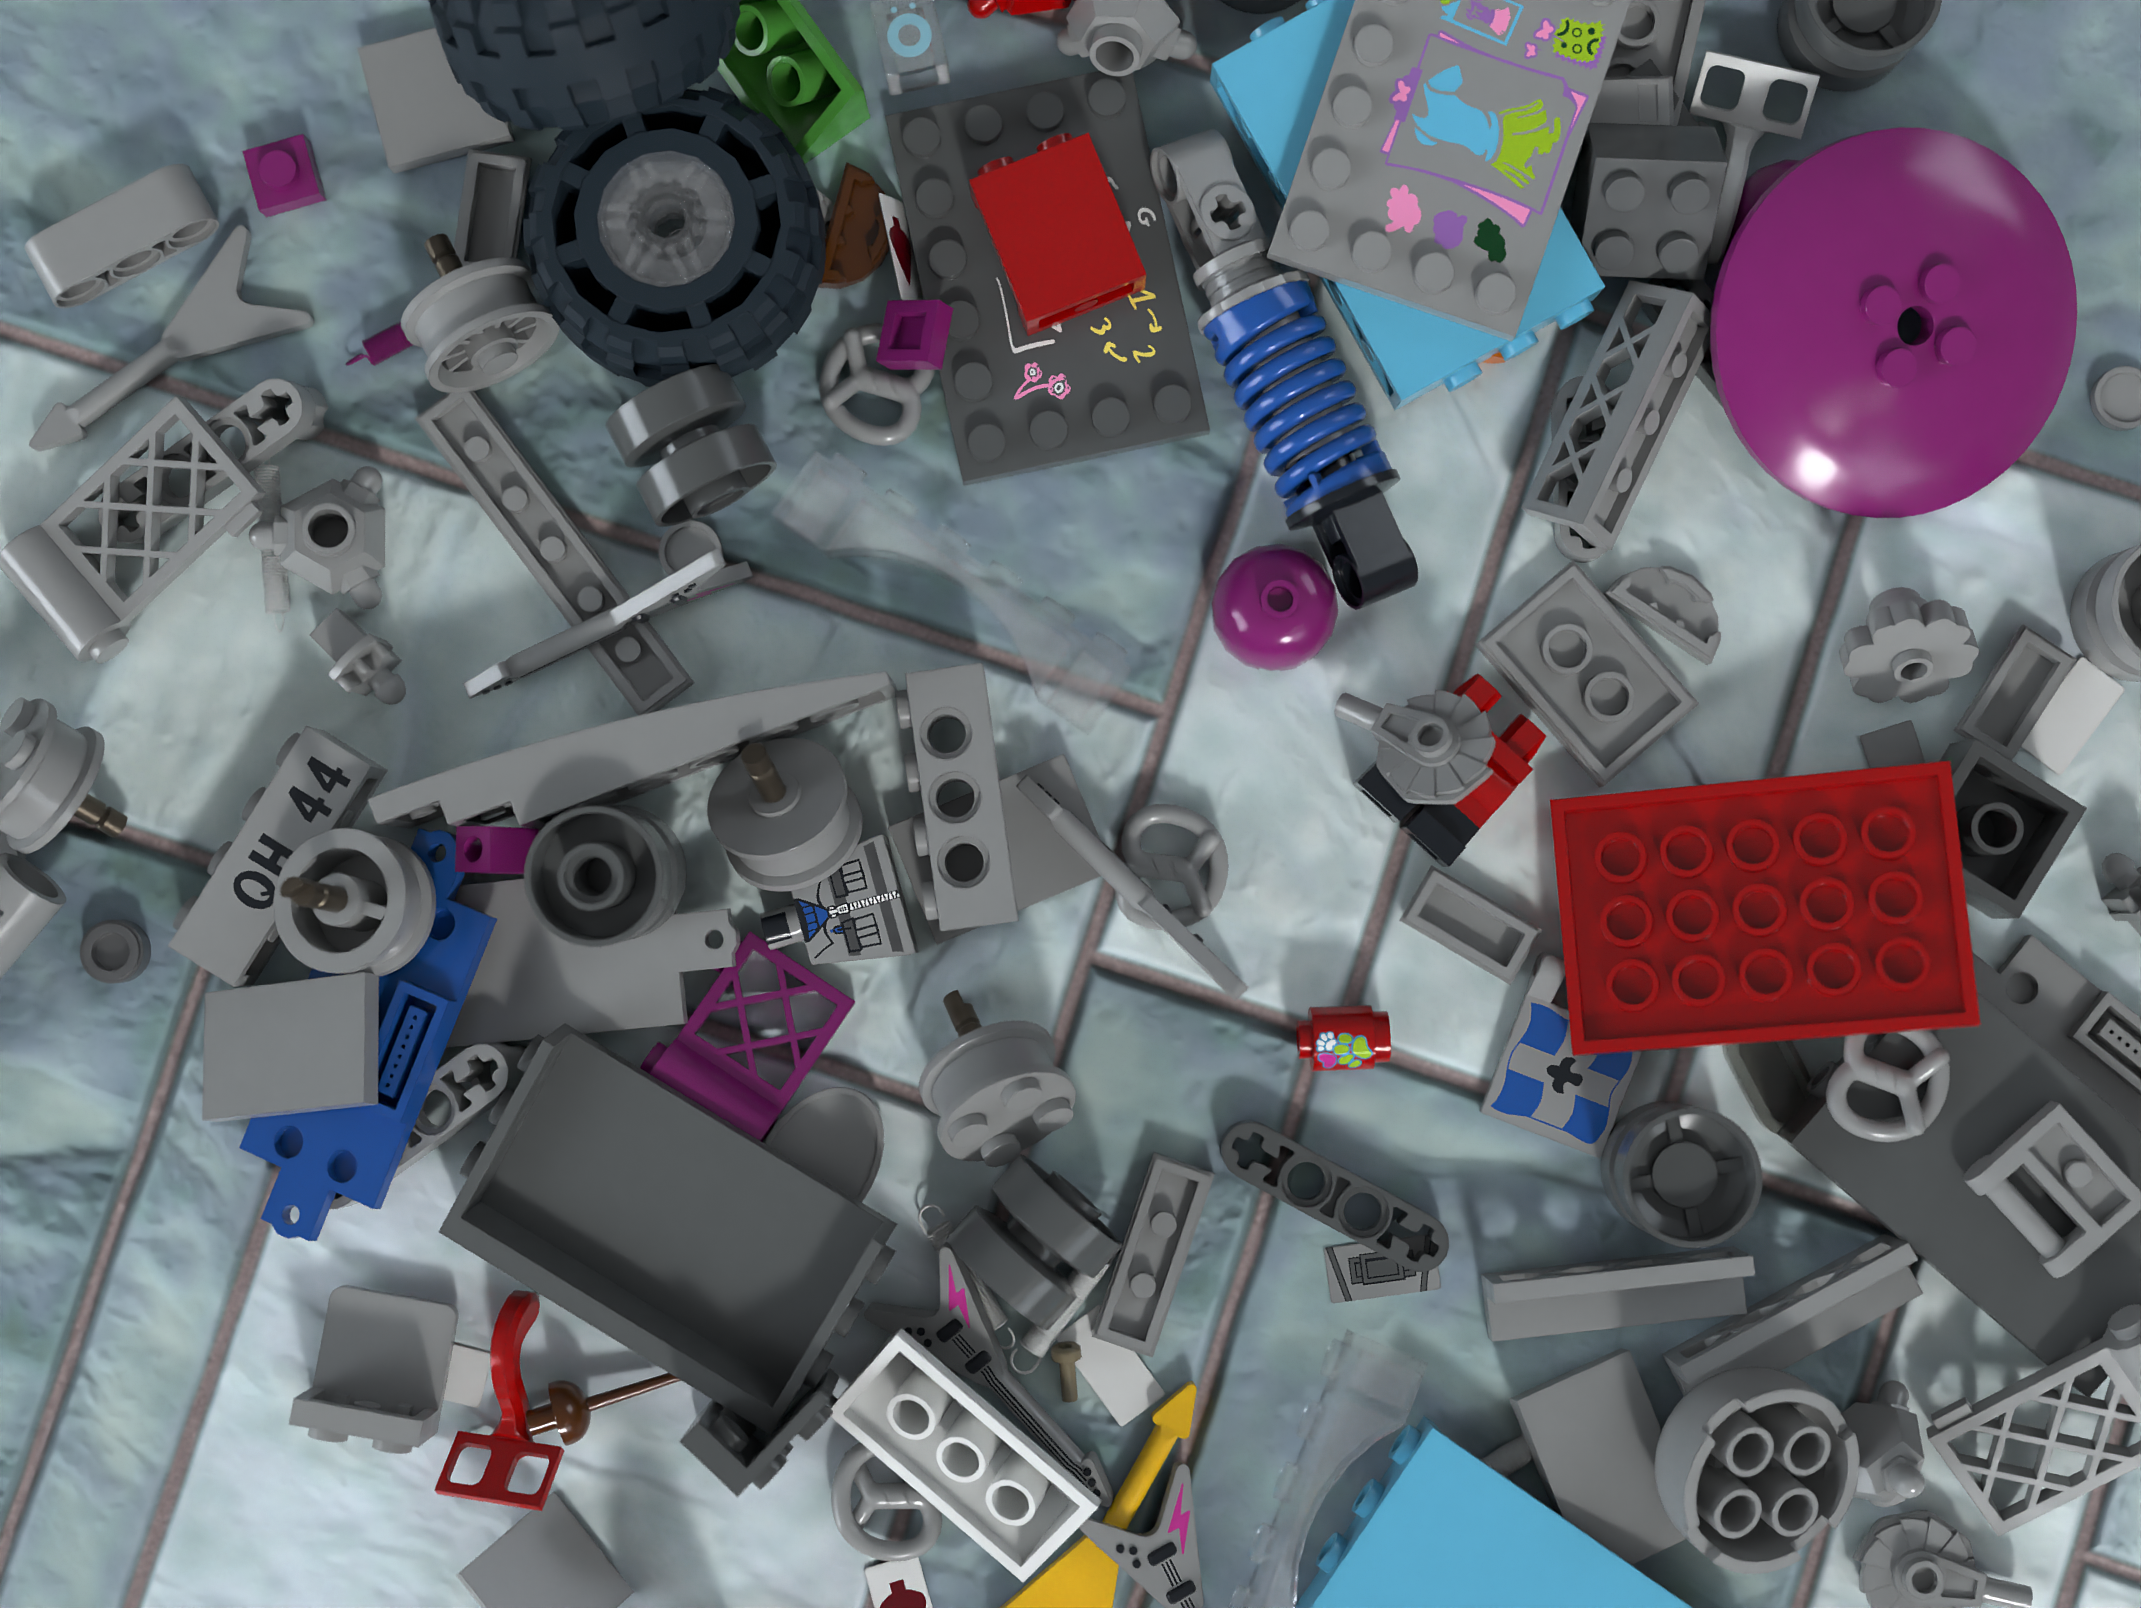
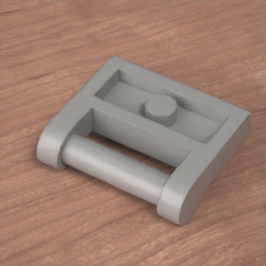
M2052 1100L1996 1150L1971 1165L1963 1176V1180L1977 1195L1986 1194L2041 1254L2039 1257L2040 1264L2053 1278L2063 1277L2070 1273L2141 1210V1191L2059 1103ZM2022 1166L2077 1226L2067 1236L2061 1237L2007 1179L2018 1167Z

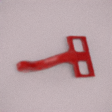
M514 1290L507 1297L499 1312L491 1337L490 1368L494 1392L502 1415L499 1424L490 1435L463 1431L457 1432L434 1489L439 1495L542 1511L563 1457L564 1449L561 1446L535 1443L526 1418V1411L530 1410L521 1377L520 1352L523 1340L539 1314L540 1301L539 1296L535 1292ZM474 1447L491 1450V1456L482 1479L477 1484L467 1485L450 1481L458 1457L463 1449ZM524 1456L549 1459V1465L541 1486L534 1494L508 1491L517 1462Z

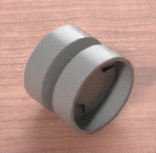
M2141 544L2112 554L2094 564L2079 581L2070 607L2072 633L2076 644L2085 658L2105 674L2130 682H2141Z

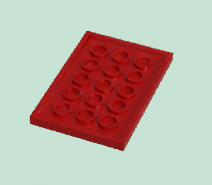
M1950 761L1550 800L1573 1056L1979 1027L1981 1025Z

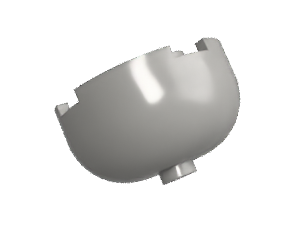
M1754 1366L1730 1369L1709 1377L1696 1385L1679 1401L1667 1418L1656 1449L1655 1477L1657 1490L1665 1512L1674 1526L1713 1563L1724 1569L1742 1574L1773 1572L1800 1561L1802 1558L1797 1551L1813 1540L1827 1523L1834 1529L1839 1525L1855 1493L1858 1467L1860 1466L1859 1446L1855 1432L1847 1427L1844 1418L1833 1402L1798 1377L1767 1367ZM1829 1458L1834 1463L1833 1469L1828 1477L1823 1480L1824 1463ZM1790 1471H1791L1793 1474H1796V1475H1799V1476H1805V1475H1808V1476L1805 1477V1478H1796V1477H1794V1476L1790 1473Z

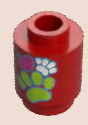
M1371 1005L1309 1007L1308 1020H1297L1296 1023L1298 1059H1310L1312 1071L1374 1069L1375 1063L1390 1062L1391 1033L1388 1012L1373 1011Z

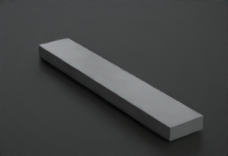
M475 391L448 393L415 417V420L571 627L611 608H616L631 599ZM649 621L629 626L624 631L588 647V650L637 715L660 710L695 683Z

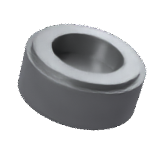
M105 920L95 924L86 932L80 945V959L84 969L91 977L103 983H125L134 980L144 972L151 957L150 941L144 930L135 923L126 920Z

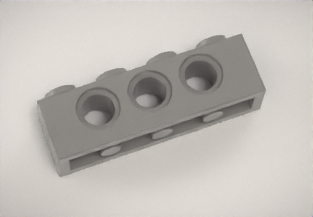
M983 663L905 673L907 690L896 691V702L901 729L913 728L916 753L905 754L904 758L909 792L921 791L925 817L913 818L918 856L930 855L933 881L922 882L927 920L939 919L940 931L942 932L1019 921ZM943 719L957 720L965 727V741L954 752L942 753L931 746L930 732L933 726ZM952 782L968 784L973 789L975 795L971 810L960 817L945 815L940 810L938 803L941 790ZM961 845L974 846L980 850L983 856L981 873L975 879L967 882L955 880L949 874L947 868L949 854Z

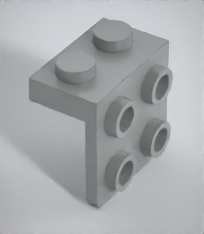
M343 1285L334 1289L329 1297L313 1387L293 1399L289 1425L309 1428L308 1436L320 1441L344 1442L348 1440L349 1435L372 1439V1447L374 1449L387 1453L406 1454L412 1451V1447H420L438 1431L459 1319L457 1308L449 1303Z

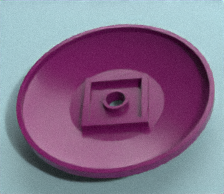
M1890 128L1864 132L1840 139L1818 149L1797 162L1761 195L1745 216L1725 255L1714 291L1710 323L1712 367L1724 411L1736 435L1748 453L1764 471L1783 487L1809 502L1833 511L1871 518H1901L1925 514L1948 507L1981 490L2004 473L2026 451L2052 413L2068 374L2076 339L2077 293L2072 261L2065 238L2043 197L2020 171L1991 149L1959 135L1927 128ZM1911 307L1918 312L1921 318V330L1913 342L1906 344L1899 337L1897 324L1901 314Z

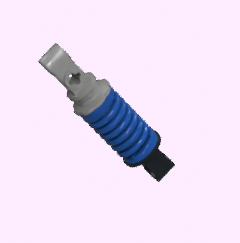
M1209 129L1154 148L1150 155V170L1153 182L1158 193L1166 202L1181 235L1182 243L1196 268V272L1193 274L1194 282L1199 291H1206V296L1211 301L1210 305L1212 308L1197 321L1199 330L1202 335H1205L1211 341L1218 364L1226 366L1223 376L1228 386L1236 389L1233 398L1238 408L1246 410L1243 419L1248 430L1256 432L1253 443L1258 452L1267 454L1263 463L1266 471L1271 476L1279 477L1274 486L1277 495L1281 498H1289L1283 501L1286 507L1287 519L1285 522L1288 529L1294 531L1313 527L1333 571L1334 581L1341 597L1348 606L1355 610L1414 587L1418 581V566L1415 556L1403 538L1383 495L1384 492L1398 483L1401 478L1397 469H1392L1385 452L1381 450L1376 440V432L1373 426L1364 424L1353 429V426L1366 418V410L1361 403L1357 402L1343 406L1355 397L1356 388L1353 382L1349 380L1333 384L1346 373V366L1340 358L1326 360L1336 351V344L1333 338L1321 336L1312 339L1325 330L1326 322L1321 315L1315 314L1318 312L1309 287L1308 281L1310 279L1307 272L1297 270L1284 273L1280 269V263L1267 259L1273 237H1266L1255 213L1254 205L1247 195L1235 169L1229 146L1217 130ZM1239 211V216L1235 220L1233 216ZM1201 229L1202 232L1197 237L1196 232ZM1361 450L1363 456L1356 458L1354 453Z

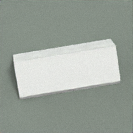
M902 1328L887 1338L831 1408L833 1413L830 1417L1023 1583L1097 1510L1102 1502L1100 1498Z

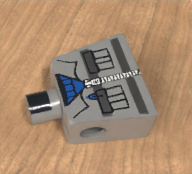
M883 834L857 844L849 859L828 878L812 886L791 891L794 904L760 913L761 925L769 949L773 950L805 941L812 965L905 956L919 952L888 837Z

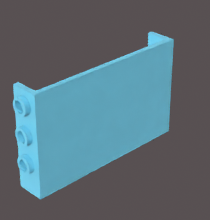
M1309 0L1305 4L1307 11L1285 22L1282 16L1265 22L1250 34L1251 42L1212 63L1210 83L1282 211L1355 0ZM1561 207L1516 337L1512 342L1320 277L1394 411L1442 384H1445L1449 392L1466 385L1483 373L1478 364L1498 352L1501 353L1504 361L1518 356L1539 342L1534 334L1535 332L1555 321L1560 330L1577 323L1595 311L1590 301L1594 300L1605 288L1603 281Z
M1423 1416L1416 1428L1407 1425L1398 1435L1388 1454V1457L1393 1460L1392 1464L1379 1482L1372 1478L1362 1488L1352 1507V1511L1357 1514L1343 1536L1335 1532L1324 1544L1316 1559V1566L1320 1570L1294 1607L1693 1608L1444 1435L1436 1424Z

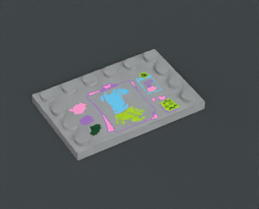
M1355 0L1270 245L1267 259L1512 342L1516 337L1631 0Z

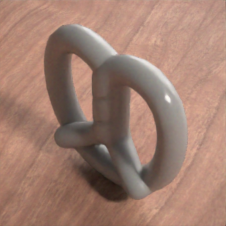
M883 323L849 328L832 346L823 363L819 382L822 406L831 421L852 438L871 445H895L906 440L915 431L921 416L920 395L929 386L934 377L935 370H915L911 377L905 378L868 367L863 346L871 343H880ZM848 358L851 374L839 384L842 367ZM858 391H863L900 402L902 404V415L891 426H875L853 416L844 407L843 403Z
M1154 804L1143 807L1131 815L1124 826L1121 837L1125 864L1139 878L1182 882L1184 884L1191 904L1184 908L1173 910L1172 915L1185 927L1191 926L1209 916L1223 895L1228 877V854L1219 831L1202 815L1177 805ZM1159 823L1181 826L1193 832L1200 839L1187 857L1149 853L1141 848V836L1144 830L1150 825ZM1209 858V874L1204 888L1198 871ZM1115 890L1118 907L1128 920L1148 929L1162 930L1146 913L1134 908Z
M1930 1030L1899 1032V1034L1915 1043L1925 1056L1924 1059L1909 1070H1903L1865 1055L1864 1044L1868 1035L1845 1036L1843 1044L1844 1062L1834 1071L1826 1090L1827 1108L1832 1118L1843 1129L1861 1138L1879 1142H1897L1924 1133L1925 1129L1930 1126L1941 1111L1947 1097L1950 1082V1055ZM1929 1078L1926 1093L1920 1103L1917 1087ZM1853 1081H1860L1897 1095L1904 1119L1894 1122H1880L1867 1119L1855 1113L1849 1107L1846 1097Z
M859 1442L845 1452L833 1479L831 1505L833 1517L840 1534L860 1553L879 1560L906 1561L926 1554L935 1545L941 1533V1511L908 1483L874 1482L865 1462L876 1455ZM854 1481L860 1491L861 1498L852 1511L851 1488ZM876 1509H918L922 1513L923 1525L920 1533L908 1540H882L871 1536L863 1530Z

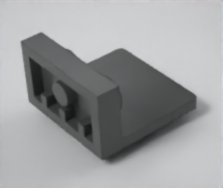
M829 1368L821 1377L815 1389L811 1388L781 1419L773 1434H767L761 1442L753 1435L757 1430L754 1424L712 1399L696 1416L680 1440V1443L737 1497L751 1483L761 1490L787 1462L785 1457L793 1449L789 1442L797 1434L807 1441L833 1413L831 1408L838 1400L833 1395V1391L839 1376Z

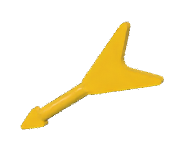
M1193 1381L1186 1382L1152 1412L1151 1417L1156 1425L1102 1522L1127 1529L1177 1438L1186 1439L1189 1437L1197 1391ZM1084 1535L1000 1608H1112L1119 1565Z

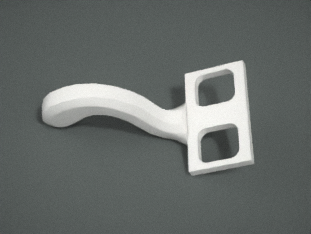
M1706 50L1689 112L1692 115L1718 120L1723 124L1727 136L1724 153L1728 162L1707 263L1716 265L1725 254L1742 196L1749 157L1755 142L1765 133H1776L1801 139L1820 78L1819 74ZM1719 65L1742 71L1745 76L1739 101L1732 109L1707 105L1701 100L1705 78L1712 66ZM1782 79L1806 86L1808 93L1798 121L1786 123L1769 119L1763 114L1770 85L1775 80Z

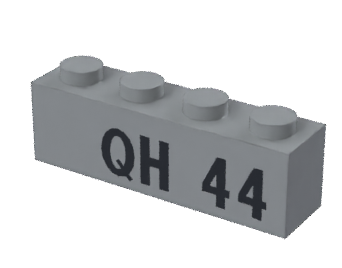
M305 726L301 734L296 732L287 739L277 755L276 765L280 768L267 788H259L246 803L241 815L242 819L246 822L233 843L227 841L217 850L207 868V873L211 875L208 883L199 897L192 896L184 903L174 919L173 928L177 932L168 947L233 987L254 985L282 940L274 919L273 899L278 877L288 858L302 843L319 833L339 828L352 829L367 805L368 799L372 797L388 771L324 730Z

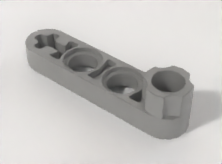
M267 379L211 417L206 423L219 438L226 429L232 426L237 427L245 437V450L238 461L250 473L296 439L308 441L317 437L325 429L323 417L328 409V405L324 396L315 388L302 386L284 379ZM290 399H292L293 403L288 405V407L286 408L287 415L290 418L288 421H286L284 417V409L287 402ZM248 414L251 418L264 420L265 423L258 427L248 418ZM189 433L165 450L163 460L191 462L193 434ZM207 452L206 463H217ZM148 467L140 468L119 484V503L146 504ZM163 468L161 504L164 506L189 507L190 494L179 498L171 491L169 475L173 468ZM206 470L205 504L234 484L225 472ZM98 509V510H99V522H100V525H101V527H102V512H103V509ZM118 510L117 541L120 543L144 544L146 512H138L136 520L139 527L125 526L123 521L129 516L130 512ZM161 513L160 536L189 515Z
M505 1042L475 1044L466 1048L436 1070L426 1098L434 1090L444 1092L451 1103V1115L449 1120L442 1126L432 1124L425 1114V1098L393 1178L493 1108L508 1088L516 1090L525 1073L517 1068L518 1062L525 1051L524 1046H510ZM495 1060L498 1069L491 1076L490 1065ZM470 1081L472 1088L467 1091L460 1084L461 1082ZM336 1193L330 1209H340L352 1206L358 1202Z

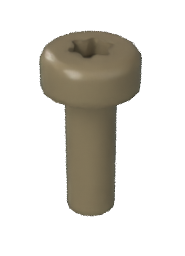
M1072 1341L1059 1342L1051 1348L1052 1361L1059 1363L1062 1401L1068 1403L1075 1402L1078 1399L1075 1362L1082 1357L1080 1345Z

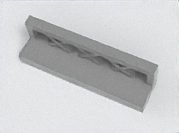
M1629 281L1521 506L1530 516L1570 526L1589 544L1612 550L1710 345L1711 312L1694 293ZM1648 303L1662 306L1663 308L1655 325L1635 335L1632 325L1642 304ZM1631 358L1634 369L1628 381L1607 392L1605 381L1610 370ZM1603 415L1606 427L1600 440L1581 450L1577 439L1584 425ZM1576 473L1579 484L1568 507L1548 502L1556 483Z
M1883 1234L1747 1308L1748 1314L1733 1315L1666 1351L1662 1356L1684 1396L1707 1378L1730 1369L1756 1366L1783 1370L1924 1294L1908 1266L1918 1259L1909 1242Z
M1731 1246L1481 1274L1488 1338L1494 1342L1748 1314L1743 1277L1755 1275L1753 1255Z

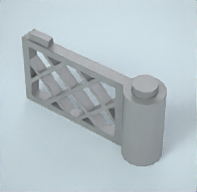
M175 396L45 521L38 526L26 530L10 541L0 552V569L78 661L86 662L94 659L97 663H104L118 655L129 643V639L125 635L131 628V620L226 531L232 537H238L264 512L257 502L267 493L186 398ZM179 420L193 434L191 462L163 460L165 433ZM148 450V459H139ZM207 452L217 463H206ZM130 466L148 467L146 505L119 503L120 476ZM163 468L191 469L189 507L161 506ZM206 470L225 472L241 491L223 509L204 508ZM103 493V502L94 501ZM86 508L103 509L101 547L84 546L68 527ZM118 510L146 512L144 550L117 548ZM161 513L189 515L188 542L177 552L159 551ZM204 516H214L204 526ZM92 554H101L100 564ZM116 555L144 557L142 585L129 597L115 583ZM159 558L169 559L159 568Z
M2129 1305L2115 1312L2108 1321V1327L2103 1338L1973 1405L1964 1397L1931 1414L1934 1425L1926 1428L1928 1439L1998 1537L2141 1466V1441L2129 1447L2105 1443L2113 1418L2141 1423V1305ZM2098 1365L2102 1366L2110 1378L2104 1400L2070 1393L2074 1378ZM2120 1394L2126 1400L2128 1405L2118 1403ZM2029 1400L2051 1404L2052 1408L2045 1430L2011 1423L2015 1408ZM2065 1408L2099 1414L2092 1440L2058 1433ZM1971 1430L1994 1435L1987 1459L1958 1453L1951 1440ZM2006 1438L2040 1444L2033 1469L2000 1462ZM2053 1448L2087 1454L2083 1470L2070 1476L2046 1472ZM1973 1472L1982 1474L1980 1482L1973 1474ZM1995 1477L2029 1484L2025 1498L1999 1510L1990 1497Z

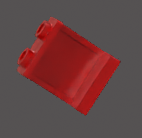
M1089 132L1075 138L1072 137L1071 133L1053 136L1037 146V153L1015 162L1010 156L995 159L979 168L977 171L978 176L969 180L971 198L975 207L980 211L1018 304V314L1027 336L1145 290L1146 271Z

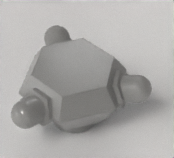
M1076 0L1066 16L1069 24L1057 36V47L1063 54L1068 56L1079 54L1082 58L1090 56L1092 64L1099 71L1111 76L1128 75L1135 70L1144 68L1157 58L1165 61L1168 57L1185 60L1192 57L1197 49L1195 36L1178 26L1181 21L1165 0Z
M365 466L358 469L350 481L343 479L340 483L335 479H331L280 506V515H275L274 521L254 524L249 531V540L259 550H274V555L280 556L281 566L333 595L341 591L345 595L349 592L357 606L363 609H373L379 605L382 599L381 589L374 578L380 576L378 570L385 567V508L378 505L380 499L376 497L382 486V476L377 469Z
M1892 1380L1884 1383L1879 1390L1877 1400L1872 1401L1871 1404L1856 1402L1841 1413L1847 1427L1855 1432L1859 1446L1860 1466L1858 1467L1857 1485L1853 1497L1866 1499L1880 1507L1894 1506L1907 1498L1916 1497L1923 1492L1925 1487L1924 1477L1920 1473L1924 1462V1453L1917 1415L1909 1412L1910 1408L1907 1407L1909 1392L1906 1386L1899 1381ZM1829 1458L1824 1463L1823 1480L1828 1477L1833 1469L1834 1463ZM1790 1471V1473H1791L1794 1477H1796V1478H1805V1477L1808 1476V1475L1799 1476V1475L1793 1474V1473Z

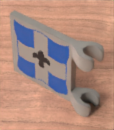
M1540 953L1532 968L1526 993L1479 1111L1485 1115L1601 1158L1642 1051L1573 1056L1569 1011L1552 1003L1565 976L1564 961L1554 955Z

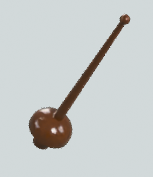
M666 1373L590 1397H586L584 1392L570 1381H554L548 1384L551 1403L526 1411L527 1423L532 1436L558 1428L564 1444L568 1446L581 1440L588 1431L591 1411L681 1380L670 1373Z

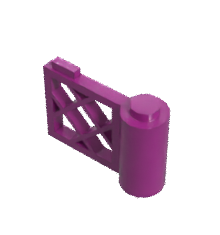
M749 931L745 939L740 941V945L735 953L736 966L713 969L720 975L698 1005L688 1023L685 1024L679 1035L668 1047L658 1042L649 1052L640 1069L759 1141L764 1142L784 1108L856 1002L779 950H770L767 942ZM753 951L776 965L780 990L743 997L739 972ZM784 971L805 985L787 989ZM733 982L736 999L719 1002ZM817 992L837 1006L823 1028L796 1033L789 997ZM782 999L789 1034L751 1042L745 1006ZM738 1008L744 1040L743 1044L717 1049L696 1035L712 1012ZM815 1038L801 1059L798 1041ZM791 1043L795 1069L781 1090H778L758 1076L753 1050ZM746 1052L749 1070L728 1055Z

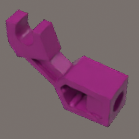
M456 826L455 872L524 874L526 857L531 844L539 833V829L499 826Z

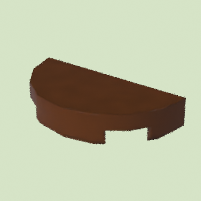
M848 162L845 165L825 239L826 262L822 285L819 284L818 288L842 289L864 281L882 265L890 249L878 193L886 194L868 172Z

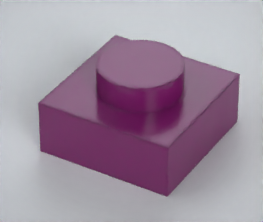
M304 134L242 151L258 209L265 217L326 201L311 143Z
M888 300L876 362L890 370H942L953 308L940 300Z

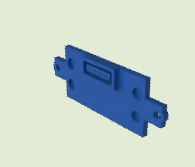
M419 828L411 846V849L426 864L433 879L436 892V913L430 935L417 955L400 969L390 974L379 976L378 1105L251 1118L240 1144V1149L281 1167L261 1219L272 1224L276 1233L287 1239L301 1237L307 1241H317L336 1193L369 1208L381 1209L498 919L454 901L465 872H455L456 835L447 831L436 830L430 832ZM440 846H444L446 855L442 861L438 862L436 860V851ZM312 968L308 979L345 974L329 973ZM294 1206L299 1210V1219L296 1223H293L290 1218V1212Z

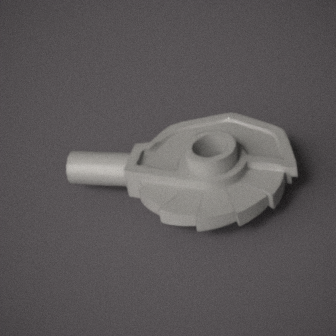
M1435 690V695H1422L1408 699L1409 705L1404 707L1386 703L1384 708L1348 693H1343L1339 697L1334 709L1335 716L1373 733L1376 740L1379 741L1376 766L1387 782L1407 803L1455 804L1493 774L1492 769L1486 766L1496 744L1492 736L1489 717L1486 711L1481 713L1476 704L1465 694L1460 698L1450 692Z
M1917 1510L1879 1518L1852 1557L1854 1560L1862 1563L1859 1575V1589L1862 1593H1866L1871 1608H1981L1982 1603L2004 1608H2031L2033 1592L2030 1586L1991 1578L1979 1569H1976L1969 1539L1928 1510Z

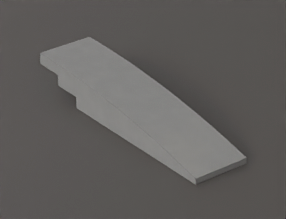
M878 672L793 684L696 702L590 727L499 753L369 798L368 801L377 824L411 829L445 816L448 825L489 826L516 815L519 826L542 830L552 819L569 810L585 806L615 805L735 759L750 744H761L775 739L790 738L895 698L896 691L898 690L887 672Z

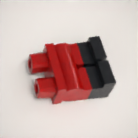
M1480 674L1474 675L1452 692V694L1462 698L1463 694L1468 696L1481 713L1484 711L1487 713L1502 697ZM1517 715L1499 736L1492 732L1496 744L1486 766L1492 769L1493 774L1455 804H1422L1401 826L1400 829L1442 867H1450L1466 848V844L1533 770L1528 763L1537 753L1546 735L1524 715ZM1376 760L1353 785L1394 823L1401 822L1416 804L1407 803L1394 790L1378 770Z

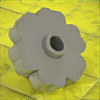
M1905 587L1888 589L1878 594L1870 603L1866 625L1848 630L1844 637L1845 643L1839 650L1844 674L1850 677L1853 692L1867 697L1876 703L1889 701L1896 696H1899L1904 702L1914 703L1925 699L1927 696L1939 695L1948 689L1949 678L1964 676L1972 670L1973 661L1979 654L1974 632L1969 627L1963 609L1951 606L1948 602L1940 599L1927 602L1920 597L1918 592Z

